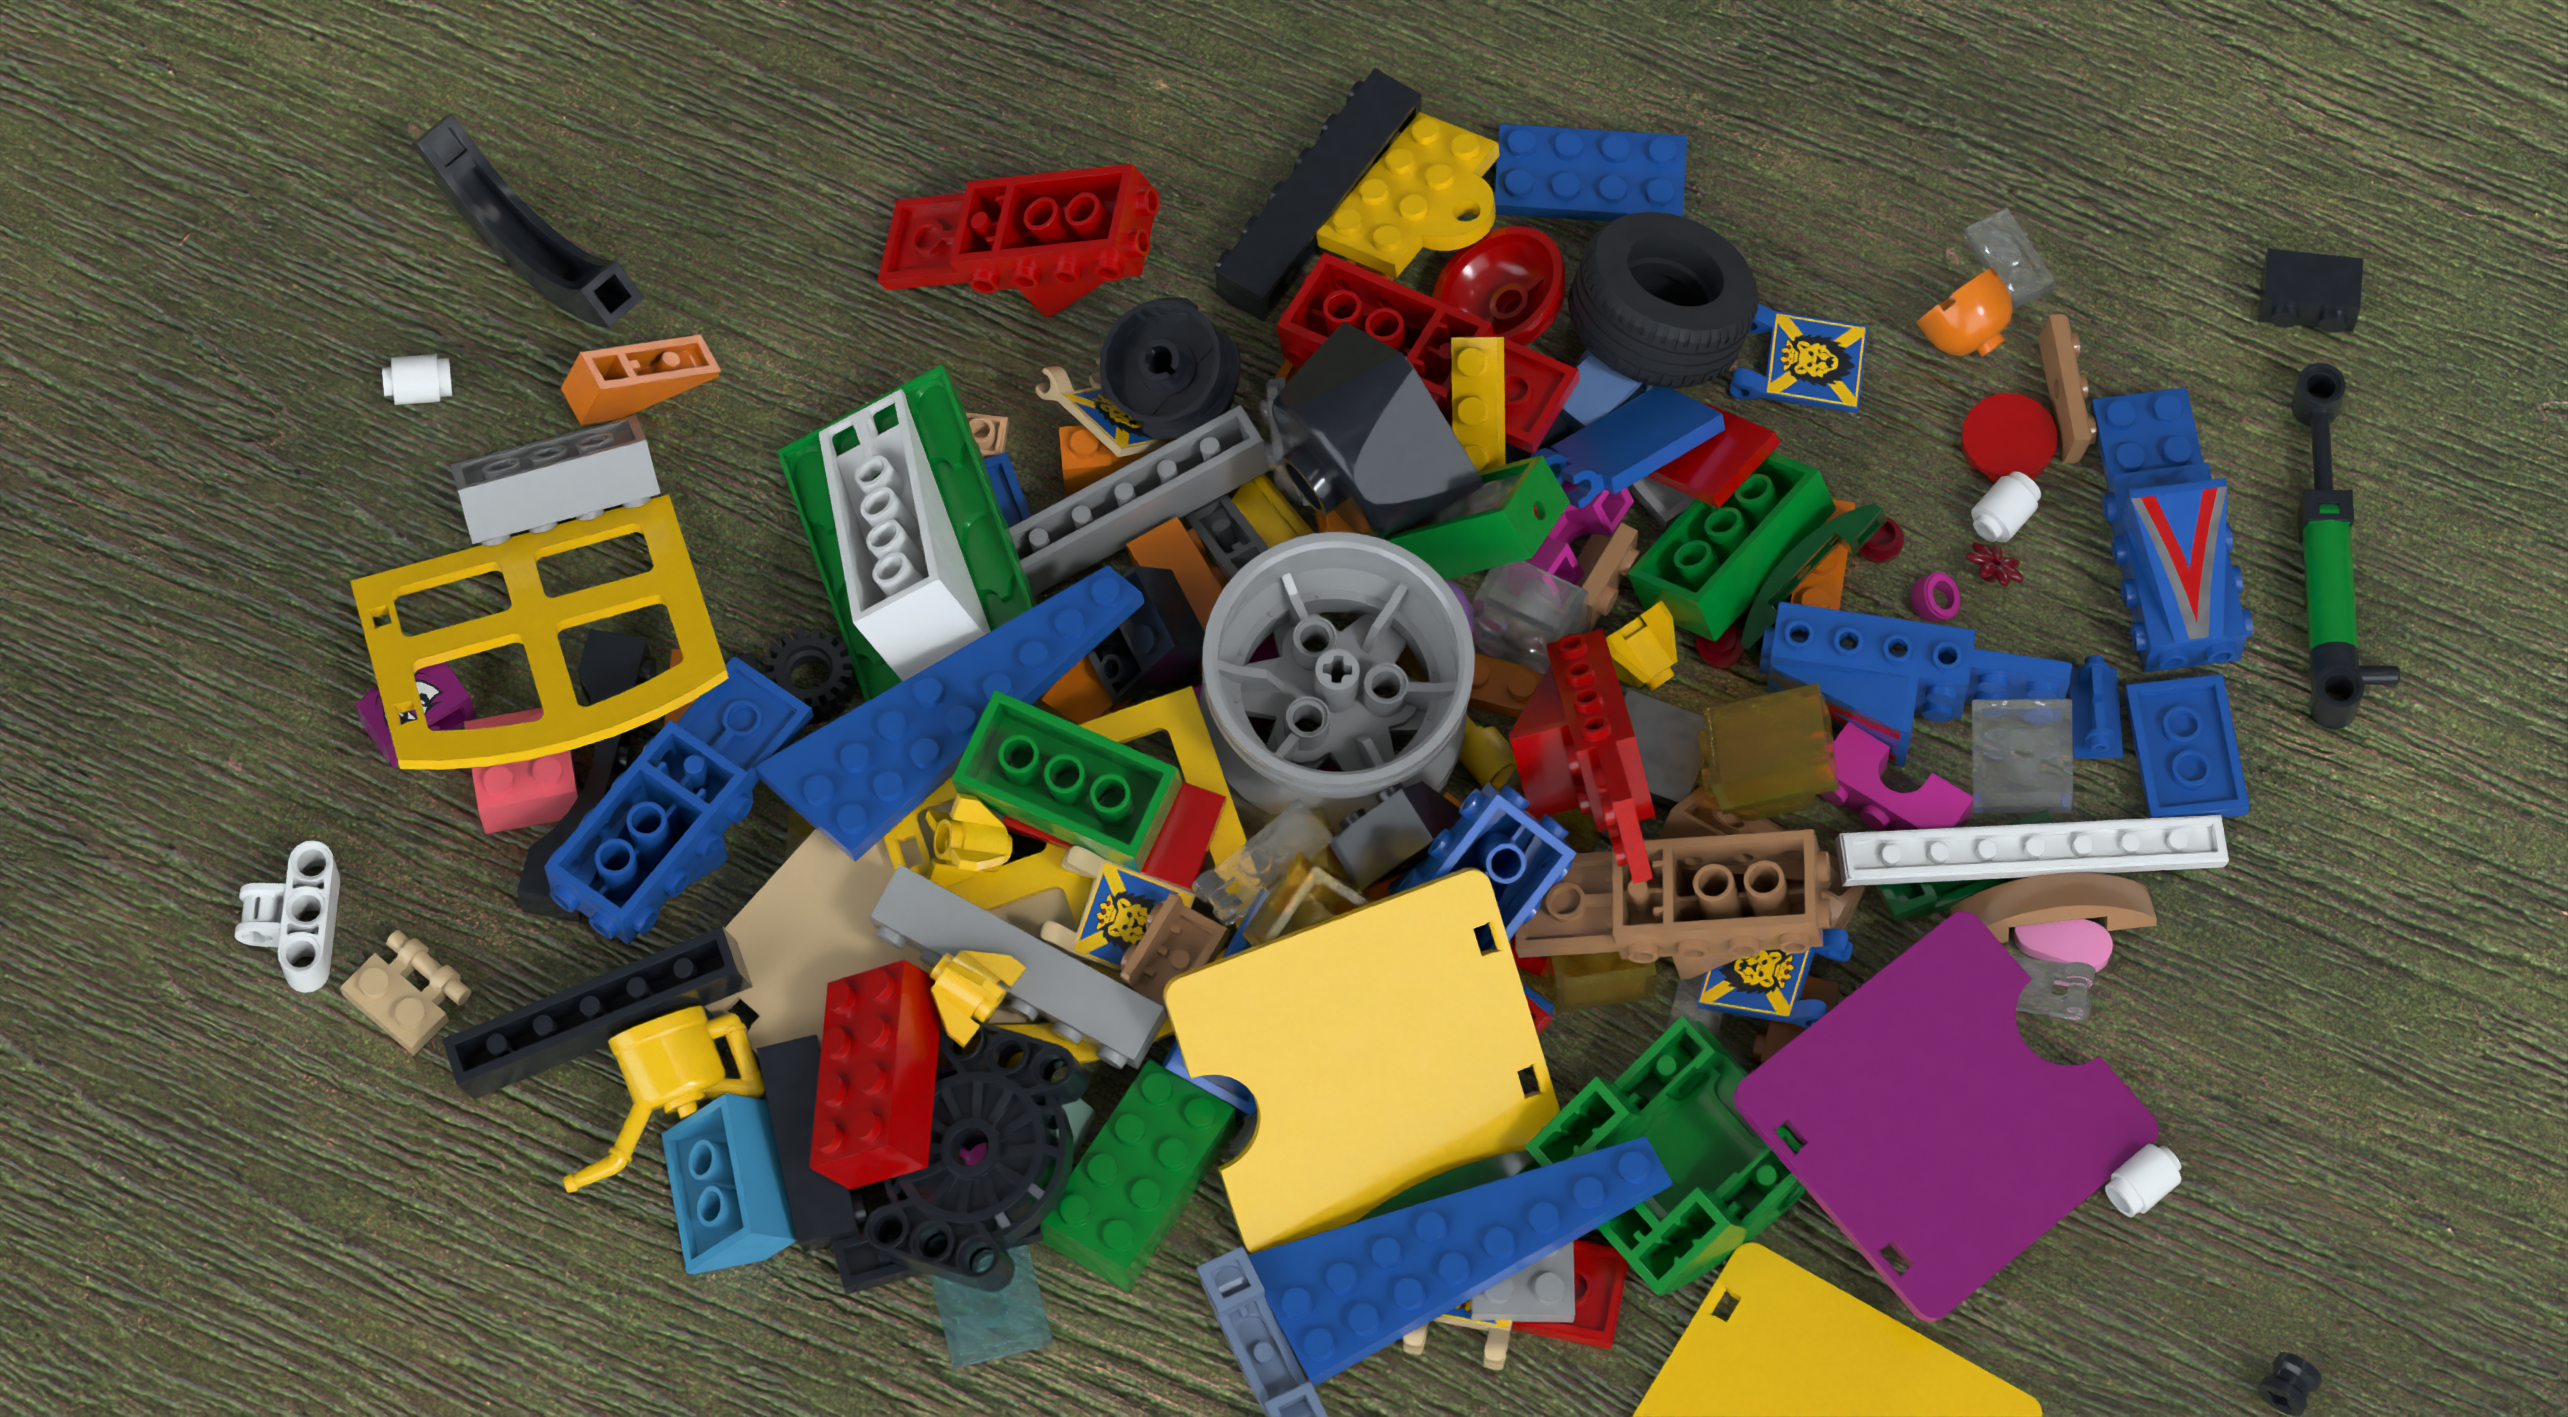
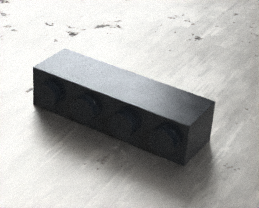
M816 1034L757 1048L796 1239L804 1252L832 1246V1241L862 1234L861 1224L866 1223L869 1217L863 1192L855 1194L854 1189L850 1190L810 1168L822 1045Z

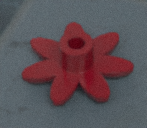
M1973 542L1972 548L1975 552H1969L1965 557L1969 561L1981 565L1978 573L1982 579L1990 583H1994L1997 580L2004 587L2009 585V579L2019 583L2023 582V575L2016 569L2019 567V560L2012 557L2002 558L2003 550L1999 545H1994L1989 550L1985 545Z

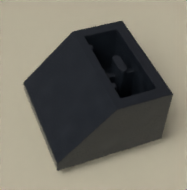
M1132 566L1123 574V578L1142 592L1145 603L1087 654L1113 704L1123 703L1183 677L1202 659L1205 631L1172 569Z

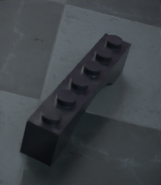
M590 629L578 669L582 691L589 706L621 694L654 678L657 661L656 658H651L646 638ZM641 726L596 742L593 764L579 797L562 820L548 834L529 847L517 890L523 912L581 922L583 913L577 909L573 912H568L551 898L549 894L551 890L544 866L548 863L553 852L563 845L579 827L584 816L591 809L595 808L609 792L617 777L631 766L633 745H630L629 742L632 730H640Z

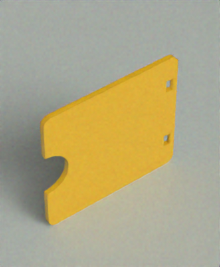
M1470 867L1458 870L1181 973L1171 978L1164 988V1002L1189 1077L1194 1078L1212 1074L1231 1077L1244 1084L1251 1091L1256 1102L1257 1123L1251 1140L1234 1159L1218 1167L1242 1243L1252 1254L1352 1224L1395 1195L1446 1171L1489 1157L1526 1151L1525 1146L1560 1112L1491 882L1483 872L1476 868ZM1488 922L1496 949L1480 952L1474 928L1485 925ZM1532 1065L1539 1091H1533L1524 1095L1517 1071Z
M1745 1243L1739 1246L1732 1254L1632 1417H2042V1409L2039 1402L2031 1395L1768 1248L1758 1243ZM1725 1292L1739 1300L1727 1322L1711 1315Z

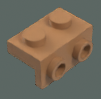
M1621 522L1611 540L1598 534H1592L1577 558L1585 574L1560 610L1549 607L1550 614L1587 632H1591L1600 616H1607L1618 596V586L1624 576L1629 578L1627 572L1641 557V552L1637 550L1638 530Z
M1173 892L1169 894L1164 904L1159 902L1151 910L1146 921V933L1138 946L1133 944L1128 948L1119 967L1121 971L1120 977L1124 986L1163 1006L1167 1014L1168 1011L1163 993L1168 981L1176 975L1214 962L1230 936L1228 928L1184 906L1181 896Z

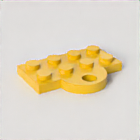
M1419 112L1317 231L1318 246L1397 278L1423 247L1431 250L1450 251L1465 248L1476 243L1490 231L1496 217L1493 191L1482 176L1500 156L1498 142ZM1465 214H1475L1478 216L1471 221L1457 220Z

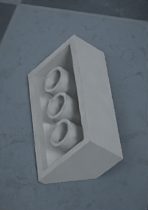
M636 415L450 464L472 544L482 542L484 546L501 544L511 538L510 534L528 529L530 533L549 531L558 525V521L573 517L580 521L594 519L604 513V509L621 504L625 508L642 506L651 501V496L661 494L647 440Z

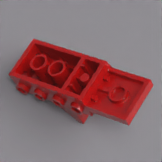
M1132 163L968 181L965 193L896 200L877 281L886 291L968 283L976 292L985 294L995 293L997 290L1018 288L1044 317H1053L1106 281H1118L1125 277L1142 276L1145 257L1150 251V235L1154 216L1159 210V193Z
M1325 252L1313 270L1305 277L1300 290L1289 307L1282 313L1276 329L1279 335L1282 355L1298 368L1304 365L1344 321L1398 350L1415 368L1450 427L1452 426L1451 338L1501 337L1494 334L1493 325L1489 321ZM1504 338L1505 442L1534 454L1580 380L1579 369Z
M1599 629L1581 635L1570 634L1564 636L1559 641L1545 644L1550 666L1509 733L1524 795L1530 802L1528 805L1529 813L1537 819L1542 818L1545 814L1549 816L1579 807L1582 816L1592 813L1597 833L1608 830L1618 867L1628 865L1633 884L1651 880L1653 876L1639 821L1656 817L1635 733L1604 631Z

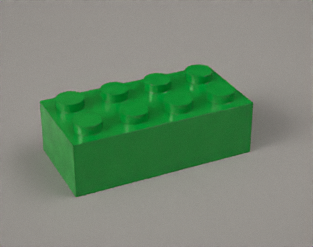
M1772 451L1720 508L1695 499L1627 572V575L1645 612L1658 602L1663 601L1673 616L1674 625L1716 642L1757 597L1764 583L1783 558L1799 542L1821 527L1835 512L1836 507L1819 469Z
M994 690L951 779L957 794L974 795L991 810L1070 844L1085 848L1100 857L1138 873L1141 872L1182 786L1177 767L997 690Z
M1149 1059L1069 1176L1068 1184L1056 1207L1041 1222L1042 1243L1129 1292L1236 1132L1235 1107Z

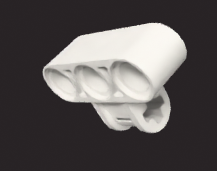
M314 840L297 845L289 857L286 884L249 883L240 888L239 898L244 902L242 920L235 928L234 937L238 941L251 946L278 947V959L288 984L296 991L304 993L313 992L321 988L327 981L330 973L340 876L329 847L322 842ZM311 867H325V869L316 876L304 875V873ZM306 912H320L312 921H299V918ZM309 956L315 958L306 967L298 968L293 966L302 957Z

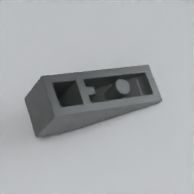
M1227 494L1183 516L1190 529L1194 528L1205 546L1208 559L1213 566H1218L1227 583L1249 561L1269 549L1268 545Z

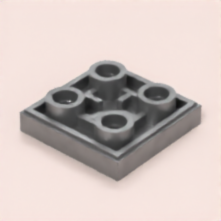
M1628 689L1624 700L1635 733L1651 800L1673 808L1694 791L1718 735L1720 722Z

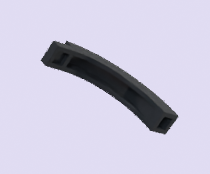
M452 114L444 116L411 143L437 177V180L434 182L464 220L501 259L532 287L557 306L587 323L610 328L644 299V296L616 260H605L587 253L568 241L541 219L503 180Z

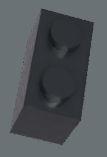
M2268 249L2261 273L2258 321L2269 322L2283 328L2296 325L2316 327L2330 333L2354 331L2361 305L2363 258Z

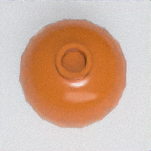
M1992 267L1960 287L1940 305L1937 304L1916 322L1925 336L1941 351L1949 355L1965 356L1977 350L1984 357L2005 341L2001 332L2011 322L2013 313L2012 298L2005 283Z

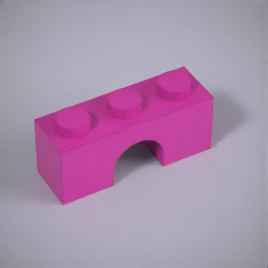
M1567 480L1561 485L1565 494L1573 491L1578 486V484L1574 485ZM1628 488L1621 490L1615 495L1604 490L1581 509L1569 504L1531 559L1497 567L1513 597L1560 610L1585 574L1569 544L1576 538L1586 534H1599L1610 537L1634 502Z
M1850 722L1846 724L1816 766L1813 787L1818 789L1819 794L1829 803L1836 806L1844 805L1859 814L1861 820L1876 831L1964 827L1970 819L1974 797L1934 773H1931L1923 786L1910 793H1898L1886 787L1881 781L1880 776L1887 768L1890 746Z

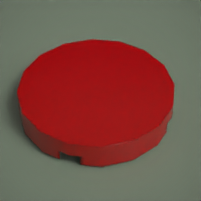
M2000 393L1984 398L1970 409L1962 427L1961 449L1967 463L1975 471L1978 469L1981 473L1987 475L1986 479L1995 483L2000 477L2009 476L2013 471L2021 472L2034 480L2043 473V470L2052 462L2055 456L2058 430L2051 414L2038 401L2022 394Z

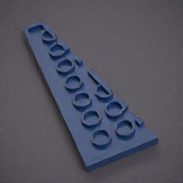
M1107 565L762 761L755 767L758 777L856 862L954 774L994 690L1031 705L1145 603L1142 592Z
M1645 1136L1253 1253L1248 1258L1265 1290V1298L1307 1377L1315 1387L1672 1186L1673 1183Z

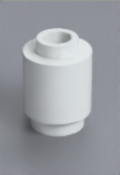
M437 354L391 357V367L382 368L384 396H394L395 405L440 402V397L452 396L449 358L437 359Z
M2017 471L2011 472L2009 476L2000 477L1971 510L1974 520L1973 526L1976 532L1990 542H2008L2038 508L2037 501L2041 498V492L2036 483L2025 474Z
M2146 1144L2111 1174V1182L2105 1186L2106 1194L2113 1205L2124 1215L2133 1217L2138 1212L2144 1214L2181 1183V1175L2179 1173L2181 1163L2176 1155L2167 1147L2160 1146L2158 1148L2153 1144Z

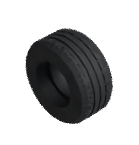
M1642 212L1632 213L1615 219L1594 233L1569 289L1567 302L1571 321L1582 343L1597 359L1609 368L1634 381L1651 386L1684 388L1694 387L1716 379L1730 369L1743 346L1757 314L1759 293L1753 273L1744 257L1729 241L1714 230L1694 220L1674 214ZM1655 296L1660 297V298H1662V299H1665V300H1667V301H1669V302H1671V303H1668V302H1665V301H1663V300H1660V299L1656 298Z

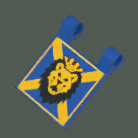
M1758 303V311L1748 334L1771 332L1766 376L1746 368L1736 369L1730 383V396L1737 400L1764 398L1857 414L1868 326L1777 312Z
M1830 928L1823 930V947H1810L1808 951L1798 954L1785 953L1780 949L1762 950L1754 956L1742 957L1705 973L1696 1005L1698 1009L1792 1023L1808 1029L1828 1013L1827 1005L1823 1001L1815 999L1800 1001L1814 953L1835 961L1846 962L1851 957L1853 944L1848 941L1849 935L1845 930Z

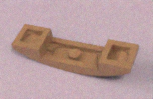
M2057 873L2018 879L1978 892L1950 908V916L1958 911H1968L1976 915L2000 943L2009 942V927L2096 917H2103L2107 931L2156 926L2157 917L2146 885L2118 876L2096 873Z

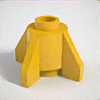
M1663 601L1658 602L1639 617L1606 637L1618 679L1637 689L1646 684L1650 691H1653L1675 676V673L1670 668L1678 662L1673 616Z
M958 793L950 814L934 810L927 811L925 819L932 830L935 831L933 845L938 859H932L925 877L926 879L941 887H948L975 877L984 871L996 872L1003 863L1009 860L1012 852V838L1007 833V828L976 796Z
M961 950L954 957L947 952L929 975L930 978L936 981L931 989V993L947 1035L962 1047H965L980 1028V1025L973 1021L972 1018L975 1017L982 1024L984 1022L988 1023L993 1017L995 1009L1006 996L1008 991L998 985L999 982L1011 989L1026 970V967L1011 955Z

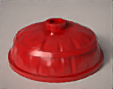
M1509 226L1489 231L1476 243L1461 248L1448 261L1437 279L1432 298L1491 322L1494 334L1522 346H1527L1548 330L1561 310L1566 293L1565 262L1554 241L1537 229L1524 226Z

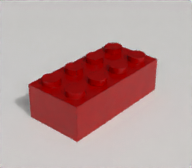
M905 959L831 981L827 984L810 1168L850 1190L928 1168L941 1017L931 993V989L936 981L929 977V973Z

